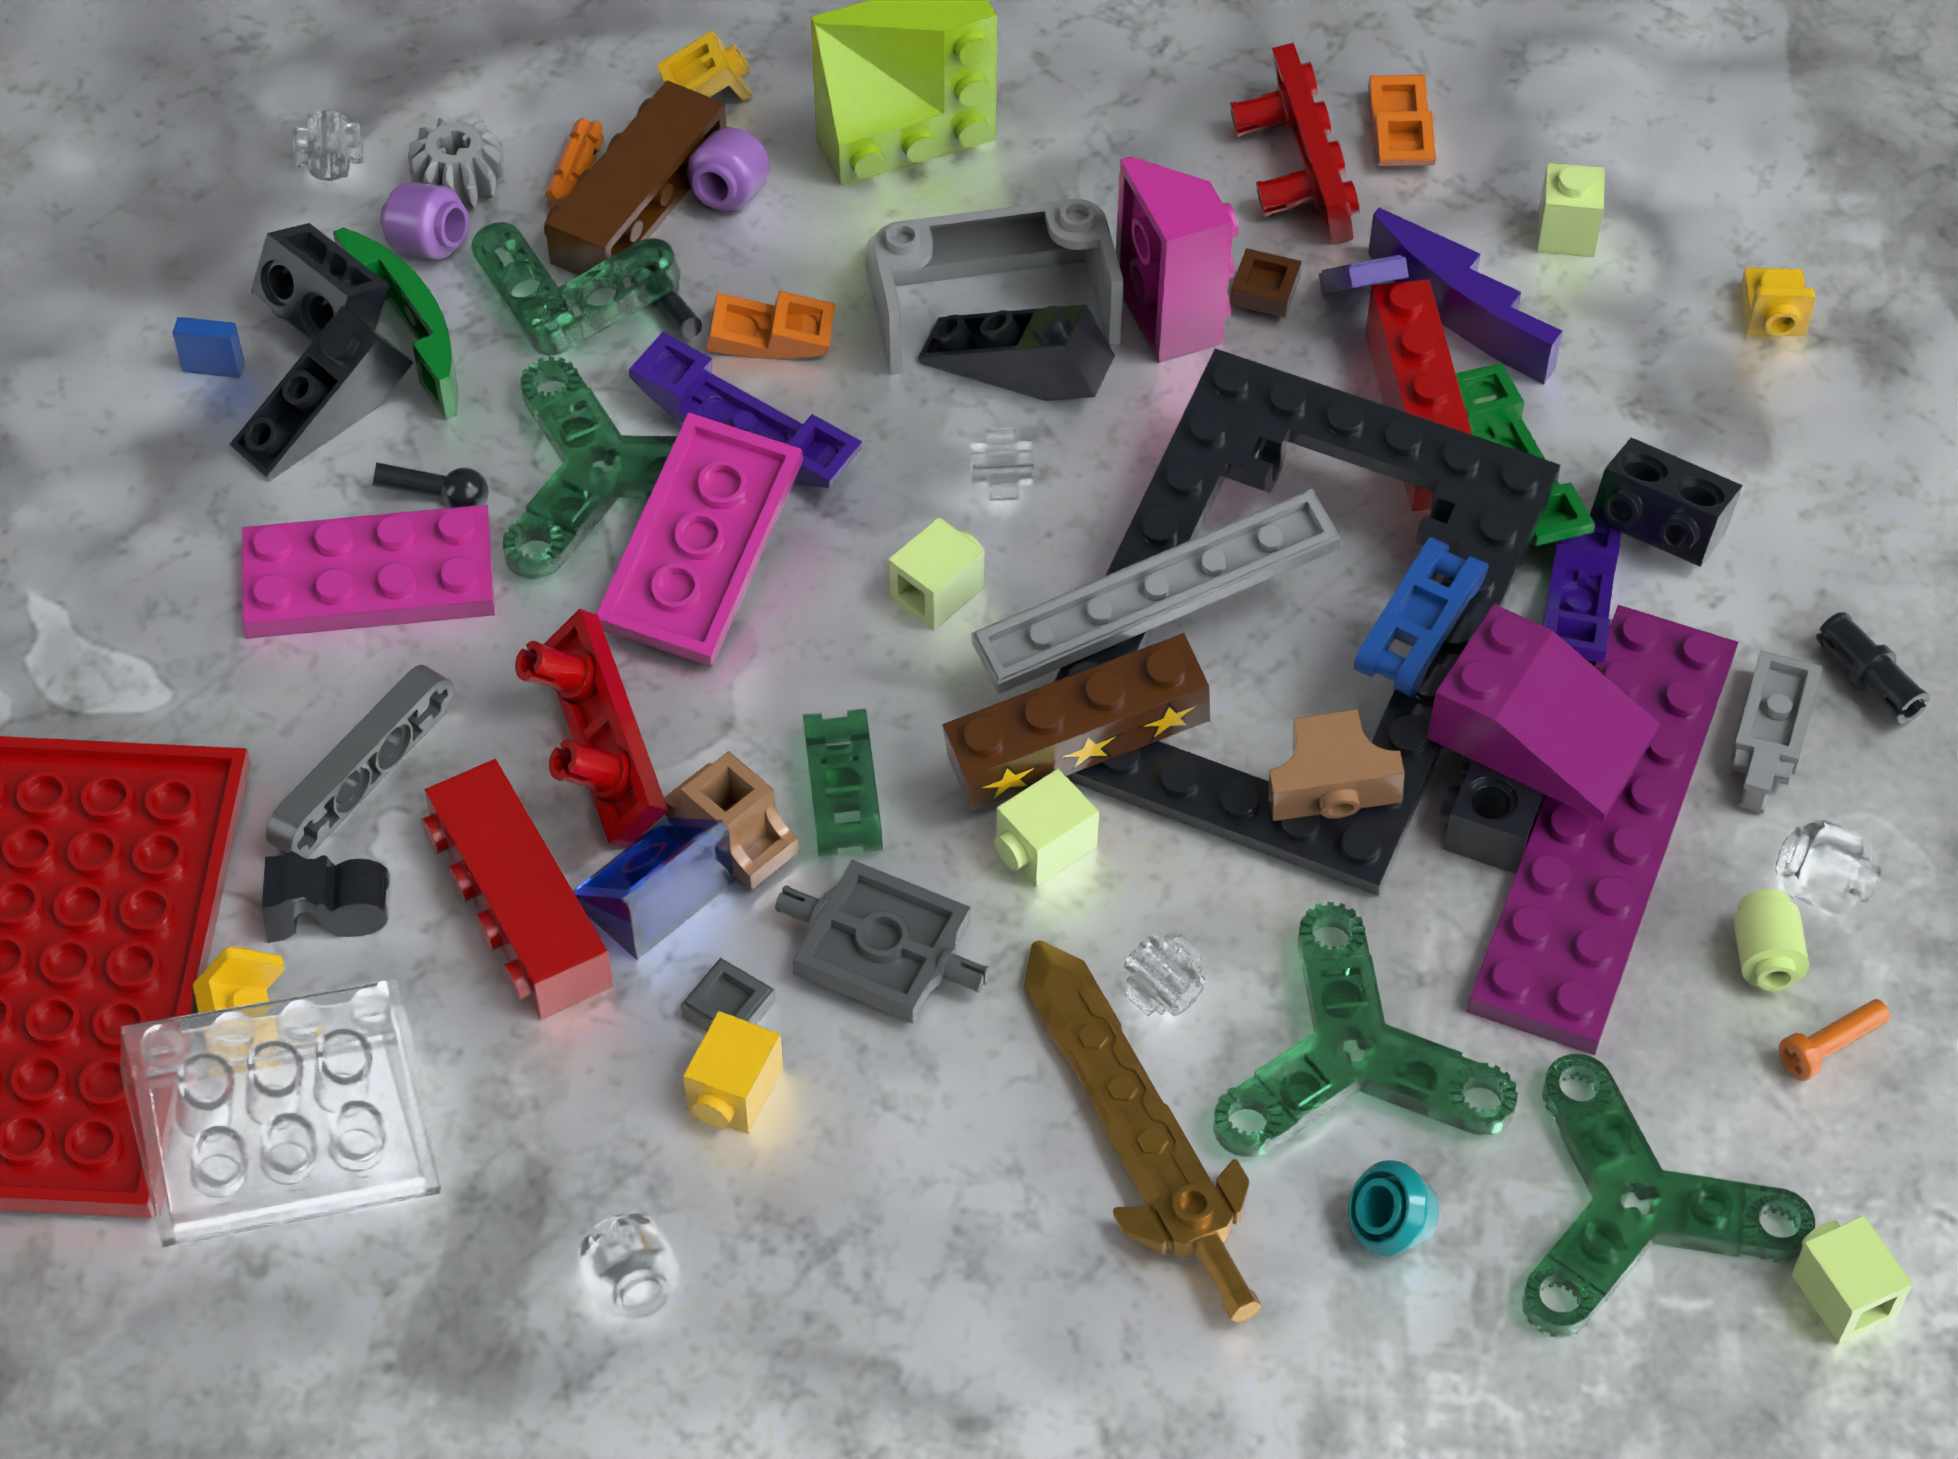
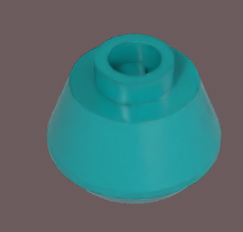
M1385 1160L1377 1162L1366 1169L1355 1183L1349 1197L1348 1216L1352 1232L1358 1243L1365 1250L1374 1255L1391 1257L1419 1246L1431 1237L1439 1220V1202L1433 1188L1412 1167L1400 1161Z

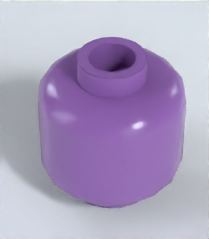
M726 127L714 131L689 159L686 170L688 184L694 195L704 205L716 211L732 212L741 209L766 183L770 172L769 156L762 143L752 134L740 128Z
M415 181L401 183L390 193L380 213V222L387 243L393 251L404 256L430 260L447 258L464 242L469 229V216L461 199L454 190L443 185Z

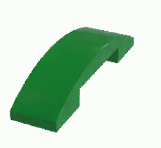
M344 227L333 231L334 241L337 245L389 284L385 300H389L417 340L412 342L419 383L446 420L456 416L458 409V383L449 331L443 313L431 291L409 265L383 245Z
M1502 363L1456 373L1471 431L1474 436L1545 459L1522 419L1524 400ZM1557 480L1532 538V544L1538 546L1594 532L1595 523L1571 482L1560 485Z

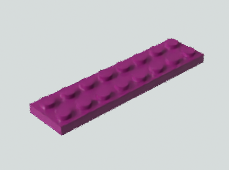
M1617 606L1609 627L1604 663L1596 662L1595 668L1660 723L1659 730L1603 822L1546 795L1470 995L1466 1012L1592 1055L1596 1054L1729 674L1738 641L1625 606Z

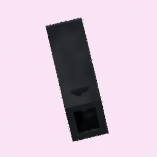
M1081 304L939 317L918 359L921 364L1049 401L1095 397L1115 354L1088 306Z
M341 306L229 445L266 478L272 480L377 409L414 362L379 332L344 306Z

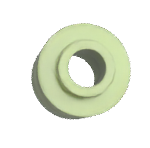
M1761 889L1744 896L1738 904V911L1733 919L1742 976L1751 985L1761 987L1767 991L1788 989L1802 979L1809 970V959L1800 911L1791 902L1790 897L1780 890Z

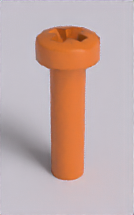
M1873 999L1808 1037L1801 1033L1791 1034L1781 1040L1779 1044V1056L1784 1068L1792 1077L1798 1080L1807 1081L1820 1073L1823 1059L1889 1022V1010L1881 1000Z

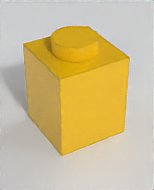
M718 1011L683 1075L687 1110L693 1112L699 1120L709 1126L720 1129L730 1126L749 1134L783 1070L781 1034Z

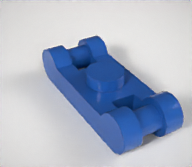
M1430 537L1363 642L1356 656L1354 669L1369 677H1373L1376 673L1394 681L1393 688L1413 697L1421 686L1429 666L1466 605L1479 591L1488 572L1489 564L1473 556H1469L1465 560L1448 552V544ZM1439 575L1452 581V584L1448 588L1431 579ZM1394 639L1412 647L1406 659L1388 650Z

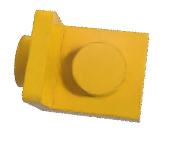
M713 30L657 64L664 83L668 80L708 97L713 96L727 86H730L743 102L753 96L745 76L751 73V68L746 58L735 44L726 47Z
M1745 267L1741 287L1747 335L1806 336L1816 298L1814 289L1805 287L1803 269Z
M227 947L193 983L206 1051L266 1060L279 1046L267 989L285 971L281 955L254 951L245 947Z

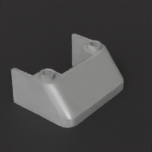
M1070 199L898 221L881 228L867 243L866 266L890 375L902 373L901 309L895 286L1086 262L1108 344L1110 346L1119 345L1124 280L1104 211L1091 201Z

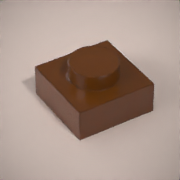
M1246 248L1231 287L1230 305L1286 318L1300 279L1302 261Z

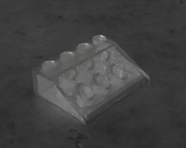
M396 979L121 1026V1077L162 1247L440 1194L441 1184L413 1036Z

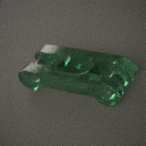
M866 708L847 710V717L822 719V713L803 714V732L818 857L838 855V849L861 846L863 847V853L883 851L881 819ZM849 742V744L826 746L829 743ZM859 811L860 821L835 823L834 813Z

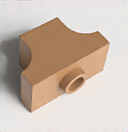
M1358 709L1293 718V755L1285 764L1269 770V801L1273 821L1319 814L1327 818H1343L1356 813L1360 808L1401 803L1403 800L1405 773L1400 751H1389L1379 748L1367 739L1362 730Z
M729 751L711 764L709 762L664 797L668 808L664 815L751 891L799 853L798 837L780 817L774 802L773 788Z

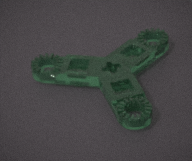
M548 356V361L540 358L537 359V364L533 362L528 364V370H523L520 380L525 406L563 463L526 505L524 514L516 520L517 522L514 525L511 524L508 527V532H505L503 535V551L507 567L514 574L527 579L544 578L559 570L619 497L649 498L677 436L621 435L591 388L587 387L579 375L578 369L574 368L573 363L570 361L565 363V359L561 357L557 361L554 357ZM548 381H559L565 384V388H561V393L558 390L554 391L555 395L551 396V392H547V396L544 395V391L538 393L537 389L538 386ZM602 460L607 466L613 465V469L604 472L599 466L593 467V463ZM530 541H543L550 545V548H546V554L543 551L540 552V557H537V554H533V558H530L528 553L523 556V552L518 551L521 546Z
M1327 902V905L1322 906L1320 903L1315 905V909L1312 910L1310 908L1306 911L1305 916L1301 919L1297 942L1314 1033L1256 1070L1252 1077L1237 1087L1228 1089L1225 1095L1222 1094L1214 1111L1213 1131L1219 1144L1228 1152L1241 1157H1257L1269 1152L1360 1091L1476 1135H1492L1505 1129L1513 1119L1518 1098L1516 1083L1511 1081V1076L1507 1071L1505 1073L1501 1072V1068L1497 1065L1493 1068L1488 1066L1489 1063H1479L1463 1057V1052L1385 1024L1372 956L1369 952L1365 933L1366 926L1364 927L1362 917H1358L1353 908L1350 910L1346 909L1345 904L1340 903L1339 906H1336L1334 902ZM1324 927H1335L1346 933L1349 940L1346 942V946L1342 944L1339 949L1336 946L1328 949V945L1324 944L1322 947L1319 940L1315 941L1314 933ZM1355 1040L1358 1048L1365 1050L1363 1060H1351L1349 1052L1343 1051L1345 1041ZM1473 1088H1485L1498 1096L1501 1105L1496 1106L1495 1111L1494 1109H1489L1488 1113H1485L1484 1109H1481V1112H1476V1107L1473 1106L1471 1109L1469 1108L1470 1103L1468 1101L1465 1102L1464 1093ZM1250 1109L1260 1113L1265 1118L1267 1124L1264 1126V1130L1262 1128L1259 1129L1257 1134L1255 1131H1251L1250 1135H1246L1247 1131L1243 1130L1242 1133H1239L1237 1127L1232 1128L1233 1124L1231 1121L1229 1122V1117L1236 1111Z
M1568 1054L1558 1058L1550 1065L1543 1085V1101L1546 1102L1545 1107L1551 1112L1561 1131L1560 1136L1593 1199L1527 1279L1522 1296V1310L1528 1317L1527 1321L1531 1325L1534 1324L1538 1327L1537 1331L1544 1333V1331L1550 1333L1549 1337L1563 1335V1338L1569 1337L1574 1332L1576 1334L1579 1333L1584 1326H1587L1590 1319L1603 1303L1607 1302L1653 1244L1739 1257V1254L1760 1257L1764 1260L1769 1258L1774 1259L1773 1263H1780L1781 1260L1789 1262L1794 1257H1799L1803 1248V1239L1815 1229L1814 1213L1810 1205L1800 1195L1783 1188L1662 1170L1610 1071L1602 1062L1585 1054ZM1569 1076L1571 1079L1579 1076V1080L1582 1081L1586 1078L1587 1084H1593L1592 1089L1596 1090V1096L1586 1101L1571 1099L1561 1090V1081H1566ZM1629 1192H1634L1639 1200H1652L1648 1215H1642L1637 1207L1625 1209L1624 1204ZM1770 1210L1772 1214H1776L1777 1210L1781 1211L1780 1215L1782 1216L1786 1213L1788 1215L1787 1219L1794 1221L1793 1226L1797 1228L1796 1233L1785 1238L1773 1236L1762 1227L1759 1218L1762 1213L1766 1215ZM1554 1284H1557L1558 1288L1564 1285L1566 1286L1565 1290L1570 1291L1571 1289L1573 1291L1572 1295L1574 1297L1577 1296L1576 1301L1579 1305L1569 1312L1553 1311L1542 1302L1540 1290L1544 1291L1546 1286L1551 1288Z

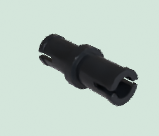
M1839 612L1824 622L1819 629L1822 633L1816 636L1817 641L1826 647L1850 671L1849 680L1859 690H1869L1900 724L1914 720L1927 707L1925 703L1930 701V695L1921 689L1896 664V654L1884 644L1877 645L1852 621V617L1846 612Z

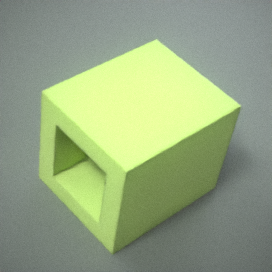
M1547 163L1538 209L1537 252L1594 257L1604 212V167Z
M938 517L888 559L889 598L932 630L937 629L984 589L985 549L981 547L976 538L964 530L958 531L945 520Z
M1056 769L997 807L996 838L994 839L996 851L1007 867L1013 871L1020 869L1037 887L1097 848L1099 810L1059 769Z
M1865 1215L1841 1226L1837 1221L1824 1223L1811 1231L1803 1239V1248L1791 1275L1838 1344L1898 1316L1911 1289L1912 1282Z

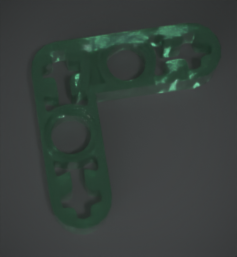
M496 222L483 227L476 233L471 245L473 255L482 274L530 345L538 353L547 356L567 352L666 295L676 287L681 274L672 247L666 241L657 238L636 242L560 287L552 279L521 232L512 224ZM501 247L506 252H509L513 261L506 267H504L497 253L494 252ZM654 264V266L659 269L650 272V270L647 269L646 266ZM628 277L632 286L626 288L623 278ZM525 280L540 282L536 291L528 296L516 297L511 295L514 287ZM602 288L616 290L613 299L606 304L594 306L587 303L589 297L597 290ZM578 306L581 315L575 317L571 308ZM553 321L558 326L557 328L549 330L544 326Z

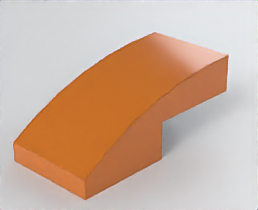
M1370 75L1368 99L1378 166L1435 165L1432 111H1428L1425 75Z
M784 291L778 292L775 305L717 292L706 351L762 359H796L827 355L836 304Z

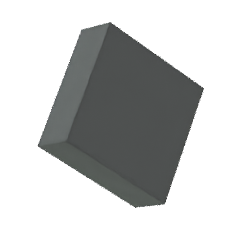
M720 957L681 1004L682 1017L705 1031H708L718 1011L757 1024L775 1003V989Z

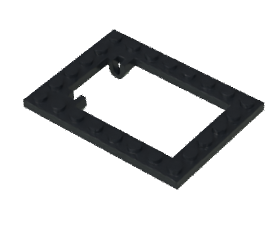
M1215 348L1105 576L1197 538L1225 477L1270 493L1282 470L1288 442L1433 491L1430 517L1423 516L1418 526L1416 544L1424 546L1430 537H1434L1448 544V552L1465 560L1469 556H1473L1488 563V572L1479 591L1470 599L1429 666L1416 694L1410 697L1394 689L1371 742L1379 748L1389 751H1400L1405 773L1403 800L1401 803L1360 808L1356 813L1343 818H1327L1319 814L1273 821L1269 801V781L1160 741L1085 768L1066 777L1075 784L1379 896L1443 748L1442 745L1427 739L1436 691L1492 606L1496 604L1503 608L1559 478L1561 465ZM1259 449L1258 458H1255V455ZM1443 578L1441 584L1449 588L1452 581ZM1153 629L1061 667L1054 682L1145 648Z

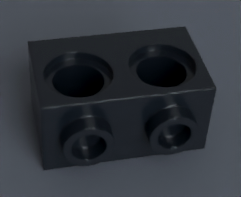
M306 223L267 233L251 293L269 306L276 316L288 321L313 342L341 306H344L376 330L389 284L312 224Z
M1631 437L1605 468L1590 516L1601 524L1701 567L1724 537L1743 485Z
M1462 756L1459 772L1466 774V777L1461 787L1452 784L1449 786L1438 821L1448 824L1443 850L1516 874L1546 795Z

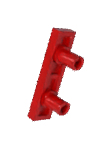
M1294 42L1274 47L1272 51L1277 91L1239 102H1230L1232 121L1238 138L1244 137L1246 134L1286 125L1287 129L1292 128L1304 163V170L1256 182L1262 214L1266 218L1279 212L1313 205L1315 209L1319 208L1331 245L1353 240L1351 216L1360 214L1359 202L1352 180L1342 182L1340 175L1346 173L1338 140L1328 142L1326 135L1331 134L1332 129L1326 104L1324 101L1314 102L1313 96L1318 95V88L1311 62L1301 64Z
M578 609L544 644L537 641L528 642L526 644L527 650L521 649L516 657L515 671L518 678L523 681L535 682L556 690L573 740H563L560 743L561 748L555 747L549 757V772L551 776L558 781H568L589 788L608 843L628 849L668 811L599 616Z

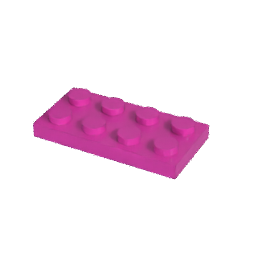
M688 412L596 613L599 616L603 630L713 667L803 462L802 449Z
M488 505L242 527L243 627L246 638L494 616L495 597Z

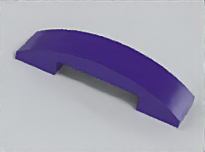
M662 332L629 369V378L659 407L682 425L689 412L802 449L803 462L794 480L795 483L830 488L862 449L861 440L813 414L802 424L712 374V358L665 332Z
M1593 520L1595 523L1593 533L1559 540L1556 543L1543 626L1554 631L1586 660L1604 663L1610 627L1609 612L1622 532Z

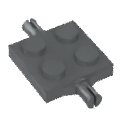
M851 860L838 884L826 892L820 899L785 885L782 888V893H779L776 900L775 910L777 912L785 913L809 923L808 934L792 960L794 975L908 1022L914 1023L931 991L940 985L944 979L972 989L976 993H981L983 985L985 986L990 974L989 966H984L956 955V946L971 921L970 906L855 860Z

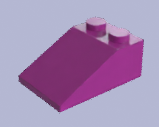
M1494 604L1436 691L1427 739L1603 822L1657 734L1660 723L1554 631Z

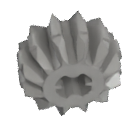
M463 115L454 123H446L441 118H438L435 129L419 128L417 140L409 143L408 160L411 182L446 186L457 193L462 203H467L474 209L478 197L494 198L496 185L504 182L506 170L502 143L498 140L497 133L489 132L484 120L469 125Z

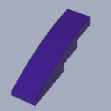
M1378 208L1375 211L1372 219L1368 255L1373 260L1396 255L1406 257L1409 277L1393 280L1394 283L1430 279L1441 323L1490 357L1544 385L1555 371L1563 330L1519 311L1521 291L1479 273L1480 253L1382 208Z

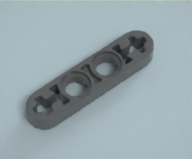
M422 664L411 669L279 804L273 812L266 829V839L269 844L284 853L293 851L303 858L308 857L442 718L453 697L454 685L452 681Z

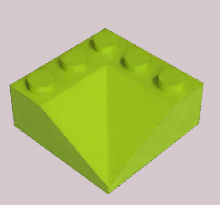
M867 0L811 16L816 142L840 186L996 140L997 14L989 0Z

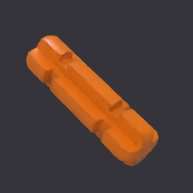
M581 118L574 123L569 135L571 138L566 142L553 172L555 176L550 179L545 191V195L548 198L546 204L550 209L555 205H561L576 187L580 175L586 169L593 167L596 160L594 155L599 152L604 141V135L601 133L603 126L600 122L596 120L590 122Z

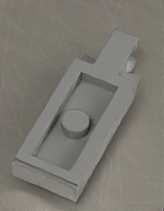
M1760 650L1731 758H1734L1731 770L1747 774L1738 807L1764 813L1773 781L1786 785L1789 784L1791 774L1794 775L1800 758L1823 666Z

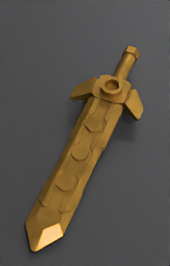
M1038 940L1033 942L1024 988L1060 1053L1066 1056L1103 1122L1108 1139L1146 1205L1145 1207H1115L1113 1209V1216L1124 1236L1162 1255L1166 1254L1167 1249H1170L1174 1256L1188 1257L1197 1253L1224 1301L1223 1307L1230 1319L1240 1323L1254 1317L1262 1307V1304L1255 1292L1249 1289L1223 1243L1232 1232V1223L1237 1225L1241 1220L1250 1183L1238 1160L1233 1159L1217 1177L1216 1186L1210 1181V1177L1167 1104L1163 1103L1122 1032V1025L1085 961L1044 941Z

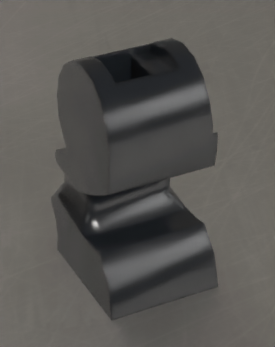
M293 851L279 856L265 857L262 912L267 943L285 940L296 933L297 916L300 913L311 912L322 926L337 937L364 936L381 930L388 920V908L385 904L386 890L390 883L388 869L381 863L369 859H350L334 865L325 855L316 859H305Z

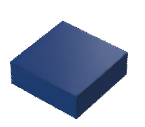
M177 317L172 334L183 372L240 378L245 360L236 323Z

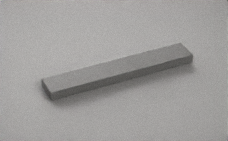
M1310 489L972 632V644L997 693L1001 694L1340 549L1341 537L1314 490Z

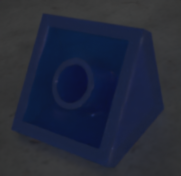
M664 818L575 888L573 892L587 916L632 957L638 960L734 883L729 830L723 820Z

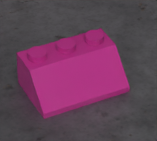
M1131 156L1120 159L1116 255L1124 280L1123 300L1158 363L1222 345L1225 319L1231 315L1227 293L1229 279L1234 277L1231 248L1232 238L1238 235V223L1235 212L1228 202L1222 203L1210 181Z

